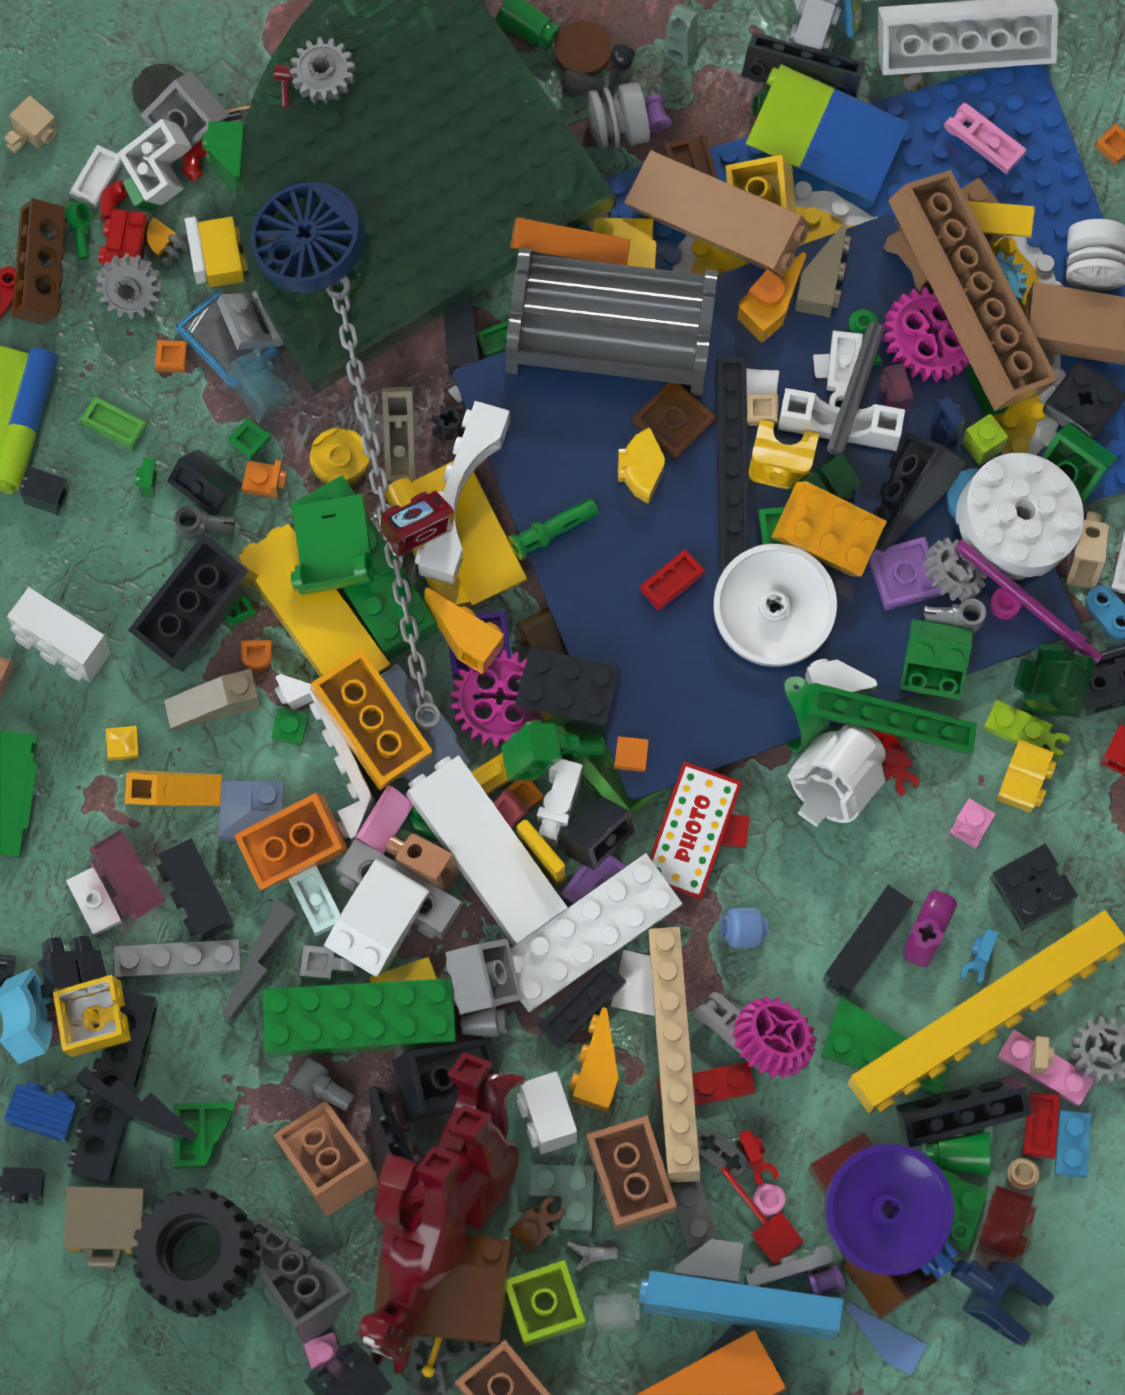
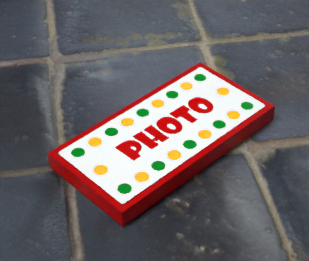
M687 762L682 764L650 859L673 890L702 899L742 782Z

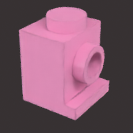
M969 798L956 818L950 834L976 849L996 814Z

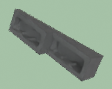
M278 899L275 900L222 1014L225 1022L230 1025L233 1024L269 978L268 970L262 965L298 921L296 913Z

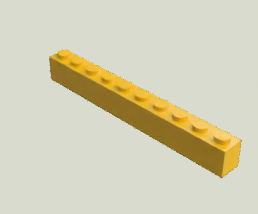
M1106 910L1102 911L853 1074L848 1082L849 1087L869 1115L876 1110L883 1113L896 1103L894 1098L902 1093L905 1096L912 1094L922 1086L920 1081L928 1076L931 1079L938 1077L947 1070L945 1065L955 1059L957 1063L964 1060L973 1052L970 1048L979 1042L982 1046L988 1044L998 1036L996 1031L1004 1026L1007 1029L1014 1027L1023 1019L1022 1014L1030 1009L1033 1013L1038 1011L1048 1003L1046 998L1055 992L1060 996L1073 987L1072 981L1081 976L1083 980L1090 977L1099 969L1096 966L1104 960L1110 963L1123 954L1121 949L1125 944V936Z

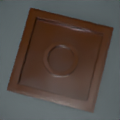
M668 382L632 418L631 422L641 431L650 428L659 447L676 461L716 422L717 417L683 386Z

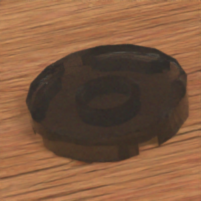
M157 63L144 68L141 74L135 78L132 86V96L136 108L143 113L175 79L183 76L184 73H181L175 66L170 64Z

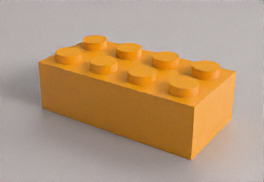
M363 649L311 683V692L379 791L431 757L432 749Z

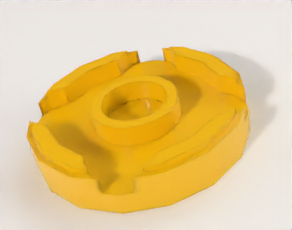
M332 428L322 432L314 440L310 451L311 468L315 476L325 484L343 475L348 484L351 485L366 473L369 465V458L363 450L362 437L350 429Z

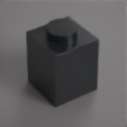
M32 467L29 476L25 475L23 477L19 492H21L24 504L58 516L69 492V486L65 478Z

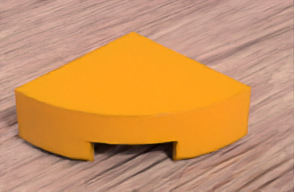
M153 217L147 228V240L151 252L159 259L165 252V246L172 244L168 240V236L173 234L177 237V235Z

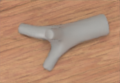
M572 1242L566 1244L567 1248L583 1256V1260L576 1267V1271L579 1273L593 1262L617 1259L618 1257L616 1246L592 1248L579 1246Z

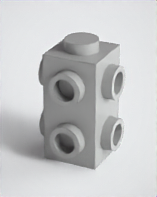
M801 0L797 13L802 14L799 25L793 24L788 40L795 44L828 52L833 37L828 35L831 24L836 26L841 9L837 8L839 0Z

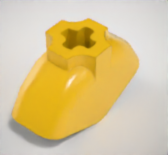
M650 428L636 434L626 449L618 450V482H625L634 496L647 504L650 503L661 480L665 465V457Z

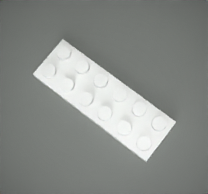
M647 853L510 949L522 996L520 1001L529 1013L682 906V902Z

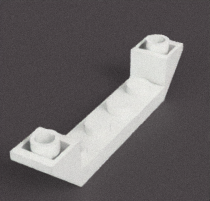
M280 674L276 676L279 686L275 688V691L282 705L288 703L294 711L310 703L309 706L316 720L322 719L326 729L322 730V734L328 746H335L339 756L334 757V760L341 774L347 772L351 783L347 784V788L353 800H360L338 811L341 821L337 822L339 830L344 839L350 837L353 842L376 803L375 798L351 748L311 692V684Z

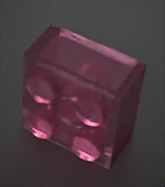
M903 363L885 367L883 375H881V382H879L880 390L886 396L885 406L904 409L905 412L910 411L914 396Z

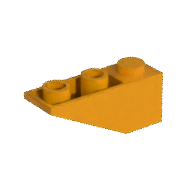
M804 251L795 258L792 267L786 270L783 277L776 275L783 281L785 286L784 297L779 304L771 307L764 306L748 294L738 304L737 319L761 343L784 324L805 266L807 254Z
M427 587L425 589L424 603L436 620L437 626L456 658L483 675L503 648L504 634L495 624L491 622L485 623L477 618L475 613L469 608L459 607L451 602L450 598L443 592H435Z
M128 770L126 773L125 804L220 806L222 774Z
M602 1007L599 1016L593 1015L588 1030L593 1036L590 1045L584 1044L578 1062L583 1063L580 1075L573 1074L568 1091L573 1092L572 1102L608 1114L618 1085V1072L607 1008Z

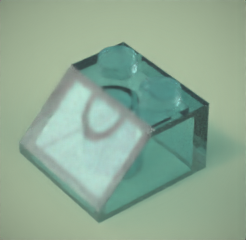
M255 350L230 362L225 376L259 424L289 404L291 391L283 379L278 380L273 374L274 366L265 354L261 356L258 350Z

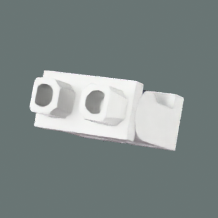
M561 759L549 769V782L553 783L552 790L545 795L544 808L539 807L537 813L539 834L552 849H557L560 835L570 825V818L582 782V764Z

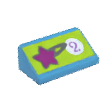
M840 0L841 24L847 36L852 38L862 21V0Z

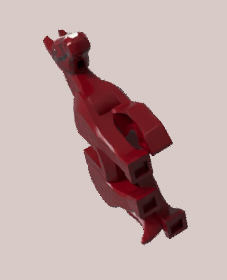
M462 1053L448 1072L450 1080L458 1087V1095L455 1107L447 1121L438 1147H432L418 1167L415 1162L388 1154L378 1180L374 1214L384 1227L381 1253L386 1272L389 1274L390 1296L389 1301L384 1302L375 1313L364 1315L359 1325L358 1336L373 1352V1361L378 1367L381 1366L385 1357L393 1359L395 1374L404 1372L407 1366L416 1324L427 1304L433 1287L450 1274L465 1253V1225L478 1230L483 1228L494 1214V1209H497L507 1196L518 1167V1147L512 1141L507 1140L509 1131L507 1098L508 1092L524 1084L525 1078L516 1074L488 1075L491 1069V1062L468 1053Z

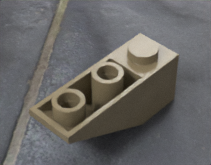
M842 224L803 270L795 311L830 317L832 307L838 308L841 290L836 289L837 280L843 281L846 263L841 262L842 253L848 254L851 236H845L846 224Z

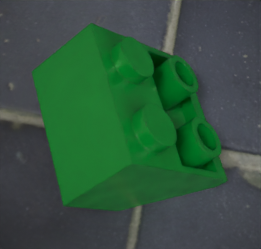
M911 619L900 690L961 700L972 648V629Z

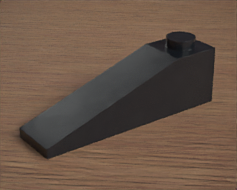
M374 1085L369 1088L378 1184L388 1154L415 1162L385 1091Z

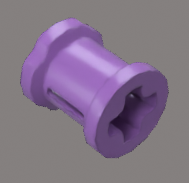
M654 94L644 98L650 133L662 132L672 125V121L666 115L664 96Z
M833 1264L831 1269L816 1274L812 1272L806 1273L812 1295L821 1296L837 1290L840 1292L846 1291L838 1264Z

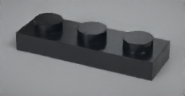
M603 960L538 1025V1028L561 1050L593 1018V1015H596L626 985L627 981Z

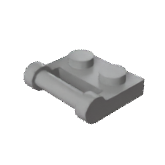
M258 289L252 293L221 294L216 301L237 350L279 347L287 342L285 332L279 328L268 303L270 298L265 289ZM253 307H258L269 333L264 334Z

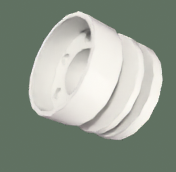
M1090 219L1070 226L1067 233V251L1070 254L1066 263L1068 267L1066 280L1068 283L1076 288L1091 291L1113 290L1125 285V225L1108 219Z

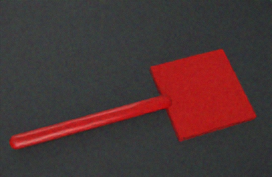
M726 1167L721 1168V1172L763 1224L751 1236L770 1261L776 1265L804 1240L781 1211L767 1220Z

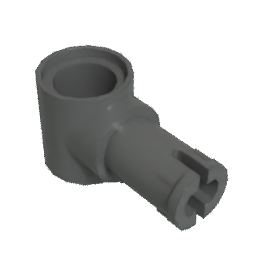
M192 505L179 507L174 515L177 532L185 540H195L202 536V534L207 536V533L234 536L235 517L209 515L208 512H200L199 509ZM188 518L196 520V523L191 527L183 526L182 522Z
M309 1058L304 1060L289 1084L295 1091L311 1100H314L315 1097L318 1099L322 1097L344 1111L348 1109L355 1095L333 1082L332 1077L328 1076L330 1072L325 1067Z

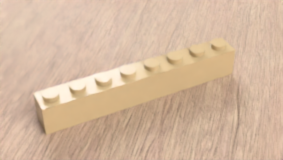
M680 927L648 929L667 1177L669 1183L700 1181Z

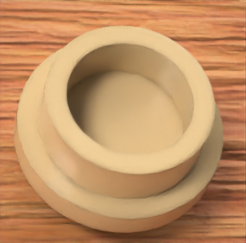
M1019 1158L1009 1165L1007 1178L1014 1188L1028 1190L1037 1183L1039 1169L1032 1160Z

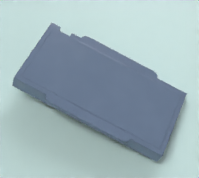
M398 663L384 672L381 677L433 751L431 757L401 777H405L408 783L423 773L428 777L436 771L434 765L447 756L454 759L459 755L466 766L470 764L471 761L455 741L456 733L441 713L440 722L435 728L425 730L417 725L415 719L417 709L415 697L420 691L419 684H413ZM427 696L424 700L420 697L421 705L429 703ZM427 713L422 717V720L424 722H431L434 716Z

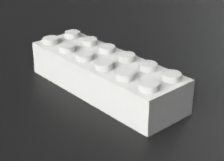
M974 0L878 7V62L883 75L1057 63L1058 7L1054 0Z

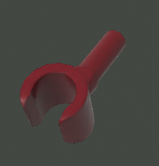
M276 64L273 77L275 81L282 82V107H289V88L293 80L290 75V68L286 65Z

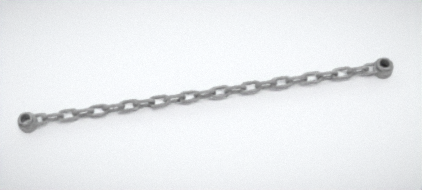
M345 276L339 282L327 287L326 291L332 298L335 311L342 315L343 324L339 328V335L342 346L349 350L351 360L347 363V373L350 383L357 387L358 396L354 400V407L358 420L364 422L366 432L362 436V445L365 455L372 459L374 469L370 471L369 479L372 491L380 497L381 505L377 509L380 526L381 511L384 513L387 509L391 508L390 505L385 503L384 494L388 490V483L385 471L378 468L376 457L380 454V445L377 434L370 431L368 422L373 416L370 399L362 393L361 385L365 381L363 364L360 360L355 359L353 349L357 346L358 340L355 327L347 321L346 313L350 309L348 297L350 282ZM337 285H341L344 287V289L341 292H335L333 290V288ZM344 299L346 307L341 305L339 309L337 300ZM350 328L353 344L352 341H348L347 345L343 330L345 329V332H349ZM358 364L361 379L355 377L354 381L351 365L353 368H356ZM365 400L368 416L366 413H363L362 417L358 402L360 401V404H364ZM366 437L369 441L372 437L374 438L376 452L374 449H371L369 453ZM374 473L376 477H379V473L381 474L383 489L382 486H378V490L376 489ZM388 542L385 545L384 551L388 566L395 569L396 580L392 584L394 599L398 605L402 606L404 617L400 620L401 633L404 641L410 643L412 654L408 657L409 671L411 677L418 681L420 689L415 697L417 705L415 719L420 728L431 730L439 724L440 712L433 703L431 693L424 690L423 679L427 675L425 660L420 653L416 652L415 642L419 638L416 619L408 613L407 605L411 601L408 582L401 578L399 570L403 564V555L398 557L399 562L395 559L392 563L389 547L391 550L393 548ZM403 583L407 599H405V597L403 596L401 597L400 601L397 591V584L398 587H402ZM411 620L414 630V637L413 634H409L408 638L404 622H406V624L409 625ZM418 658L420 659L422 675L420 671L415 675L412 659L414 662H417ZM427 696L429 703L421 705L420 697L424 700ZM427 713L434 716L431 722H424L422 717Z

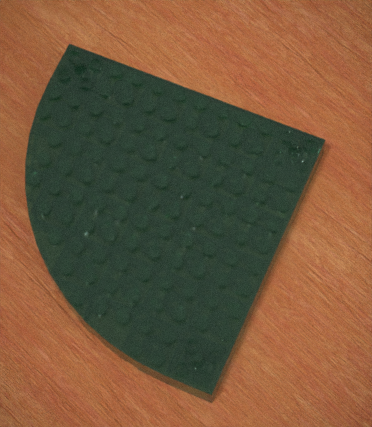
M313 0L292 24L271 56L256 87L244 123L241 179H237L236 203L239 234L247 268L268 319L278 334L284 348L315 395L348 375L347 363L351 358L349 350L342 346L339 328L343 324L342 315L335 311L332 298L328 295L326 288L307 293L284 290L271 283L264 276L256 262L251 247L252 225L261 207L277 192L304 182L328 184L342 191L354 204L362 217L365 227V243L358 262L346 275L350 282V293L348 295L350 309L346 316L348 323L352 324L356 330L358 344L353 349L355 359L360 360L363 365L444 315V312L516 270L519 250L510 248L515 218L529 219L580 230L616 207L615 193L482 0ZM321 37L324 44H327L330 38L334 39L335 47L343 43L346 52H351L352 62L356 68V72L351 73L355 81L348 84L349 92L340 94L339 100L334 98L328 100L327 104H324L323 100H317L313 103L309 95L303 98L299 91L300 89H295L293 82H291L289 88V107H282V82L275 81L273 77L276 64L286 65L290 69L294 68L291 59L299 58L298 48L308 49L307 41L317 45V40ZM328 68L320 69V70L318 71V74H320V73L323 74V72L326 73V71L329 70V69H328ZM317 196V199H316V207H315V210H316L318 204H319L320 201H321L318 196ZM307 197L299 199L304 216ZM293 202L285 205L284 208L299 222ZM279 211L273 216V218L290 224ZM267 225L264 231H280V230L275 229V228L270 227V226ZM333 241L349 247L351 241ZM261 242V246L267 245L272 242ZM324 248L335 262L339 261L343 256ZM320 255L317 256L322 272L331 267ZM270 257L263 258V262L266 263ZM312 262L307 266L306 277L315 275ZM341 285L333 288L335 292H341L344 289ZM344 299L337 300L339 309L341 305L346 307ZM349 328V332H345L344 329L346 344L348 345V341H352L353 344L351 329ZM357 364V367H356V368H353L352 365H351V370H352V372H353L354 370H356L357 368H359V367H358V364Z

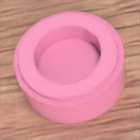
M766 1183L762 1187L757 1188L753 1196V1202L764 1216L771 1217L783 1209L785 1194L778 1185Z

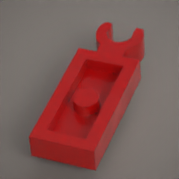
M868 730L879 739L885 750V760L881 764L885 782L894 778L896 782L895 790L901 797L906 794L902 786L903 782L908 781L917 789L920 784L919 779L913 773L907 772V769L912 767V762L895 736Z

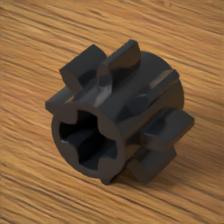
M456 405L446 409L440 406L441 412L439 415L431 416L432 423L436 424L432 428V434H440L442 443L453 439L456 441L460 432L464 433L465 427H462L465 413L459 414ZM449 421H453V422H454V423H451L449 427H446V426H445V425H448V424H449Z

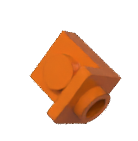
M275 460V465L247 461L242 492L278 498L280 489H285L288 474L287 471L283 470L282 461Z

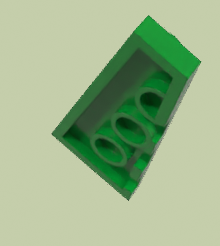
M841 996L821 1057L861 1070L908 1038ZM946 1064L947 1070L934 1079L928 1076L920 1081L922 1086L917 1090L933 1096L943 1093L951 1066Z

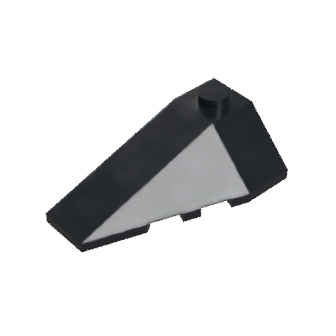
M907 432L890 460L888 467L892 469V473L888 483L882 484L880 492L884 496L881 505L875 508L872 513L887 521L875 549L885 552L951 488L965 462L943 445Z

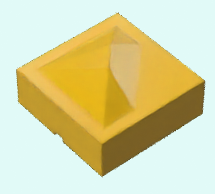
M137 726L106 728L108 761L139 758Z

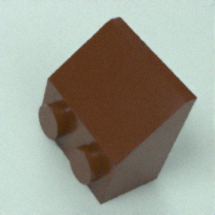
M850 1261L843 1265L849 1273L851 1280L858 1286L867 1299L869 1306L880 1319L897 1310L937 1282L932 1272L925 1276L921 1268L899 1275H884L863 1270Z

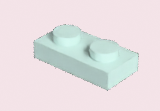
M317 866L289 878V883L315 936L332 929L340 913Z

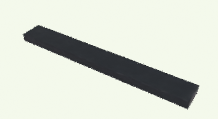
M716 358L720 576L733 559L750 549L746 358Z

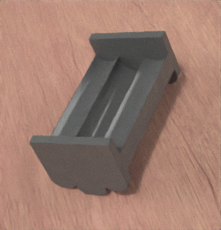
M519 247L506 340V373L518 374L519 364L686 384L691 385L690 394L702 397L718 271L706 269L705 275L537 255L532 254V248Z

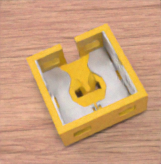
M113 975L53 992L62 1050L70 1057H76L131 1041L127 1016L120 1011V1007L125 1006L121 981Z

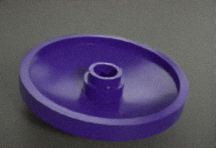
M882 1144L864 1148L841 1164L829 1183L824 1211L830 1237L845 1258L859 1268L872 1273L899 1275L921 1268L941 1251L952 1228L954 1203L950 1186L944 1174L930 1158L907 1146Z

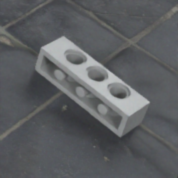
M355 838L336 867L337 877L340 878L338 882L345 888L354 891L361 883L363 874L369 870L374 860L382 861L430 890L424 902L430 903L432 909L426 914L418 913L413 923L419 926L417 930L426 937L433 939L436 936L443 940L462 910L461 901Z

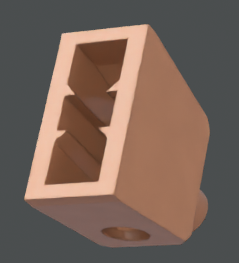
M410 834L406 841L393 835L386 845L385 851L395 856V860L399 865L444 892L448 891L459 874V869L452 853L416 834Z

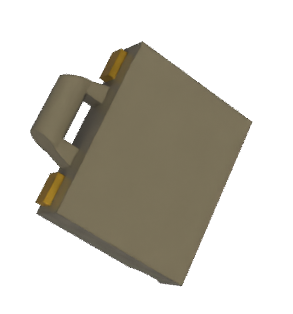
M66 1187L63 1248H68V1252H81L82 1249H85L90 1268L115 1269L122 1250H125V1253H131V1248L138 1245V1241L133 1237L136 1229L142 1230L144 1222L141 1219L144 1216L145 1189ZM94 1249L113 1250V1256H94L93 1251Z

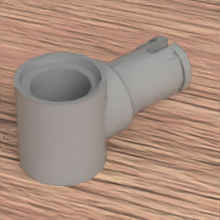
M967 599L962 604H952L951 607H924V621L972 629V634L980 630L986 616L985 606L977 599ZM965 612H972L977 616L978 620L969 621L963 614Z

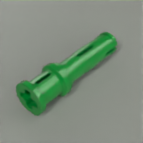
M588 498L542 524L540 522L532 523L531 528L518 535L512 534L508 539L516 556L523 560L526 558V554L539 547H547L551 539L598 515L599 512L594 501Z

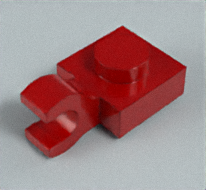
M750 1130L738 1134L737 1142L746 1156L750 1169L753 1171L756 1185L758 1187L764 1185L760 1175L765 1171L771 1173L774 1181L778 1180L779 1173L777 1168L763 1161L762 1154L766 1153L760 1137L758 1135L753 1137Z

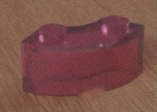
M121 830L89 848L94 858L89 863L99 878L105 876L115 891L116 896L112 899L121 914L127 911L133 921L165 902L151 875L144 868L136 855L137 853Z

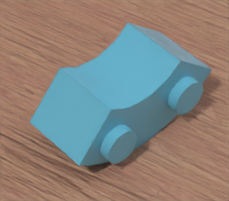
M33 968L6 979L0 988V1012L3 1019V1033L0 1042L18 1064L46 1053L53 1032V1021L48 1022L46 1004L50 1003L49 998L42 999L40 986L43 983Z

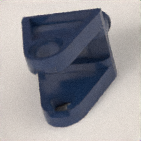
M961 1259L951 1271L953 1278H956L972 1290V1294L962 1310L1022 1347L1026 1346L1031 1333L999 1307L1002 1303L1000 1298L1006 1288H1011L1040 1307L1044 1305L1048 1308L1055 1298L1050 1291L1016 1263L991 1261L988 1268L985 1269L977 1261L972 1260L968 1264L965 1260Z

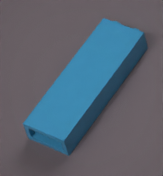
M649 1271L648 1279H642L638 1303H644L643 1312L729 1325L735 1324L742 1327L835 1340L840 1330L843 1299Z

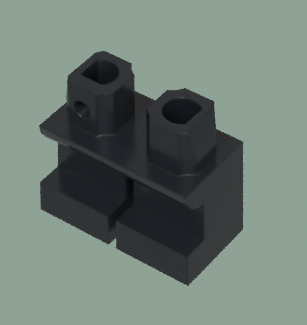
M78 936L69 941L71 951H64L63 941L60 937L48 938L42 943L43 958L37 962L38 968L42 969L44 984L40 986L42 999L54 998V991L107 976L101 950H93L89 936Z

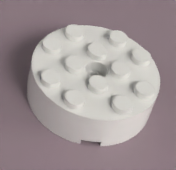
M1009 453L987 462L966 484L959 496L956 508V524H959L963 540L1010 579L1023 580L1024 578L1038 575L1042 576L1056 567L1077 544L1084 523L1082 501L1071 479L1052 462L1027 453Z

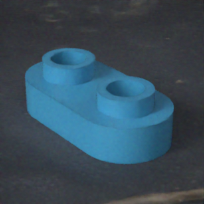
M1104 585L1093 587L1085 599L1087 611L1108 637L1115 641H1124L1125 626H1118L1116 620L1122 619L1125 621V604L1111 588ZM1103 596L1106 598L1107 602L1100 603L1098 602L1097 597Z

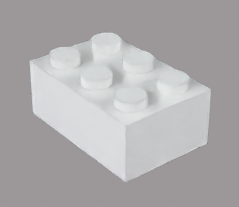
M29 587L7 616L11 624V631L15 634V640L27 649L33 646L41 652L40 656L52 665L58 662L66 668L65 672L77 681L83 678L90 683L111 655L105 636Z

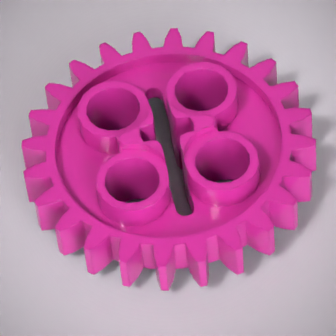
M923 287L920 294L915 289H912L908 296L902 294L898 300L899 302L895 301L890 307L891 311H888L885 316L887 322L883 325L884 331L888 333L884 335L882 341L891 343L885 351L886 353L895 352L896 354L892 363L901 361L903 365L900 371L902 372L907 368L912 369L911 378H914L917 373H921L923 382L930 375H932L935 383L940 380L942 375L946 380H949L953 373L958 376L963 367L966 368L970 362L934 291L932 294H929L928 289ZM933 313L940 315L943 321L937 320ZM906 322L914 324L917 330L909 328ZM945 340L953 342L955 347L948 346ZM918 348L924 349L928 356L920 354Z
M503 650L501 656L495 657L483 675L469 666V672L460 669L459 675L463 681H453V686L459 690L450 693L451 699L459 701L451 705L452 711H460L454 717L455 722L465 721L461 727L462 733L472 730L471 741L476 740L480 736L482 737L483 747L491 740L493 741L494 749H498L500 741L505 743L511 738L512 734L520 731L525 723L536 720L522 716L519 721L512 722L506 718L508 711L516 709V701L512 700H516L518 692L510 690L508 685L513 680L521 681L527 660L526 658L521 663L518 662V652H515L510 659L507 658L506 650ZM488 677L494 680L495 684L490 689H482L478 686L479 680ZM498 694L504 695L505 700H503L502 705L496 704ZM474 695H479V696L484 697V698H483V699H479V700H474V699H473V696H474ZM480 707H487L492 711V714L487 719H480L475 715V712Z

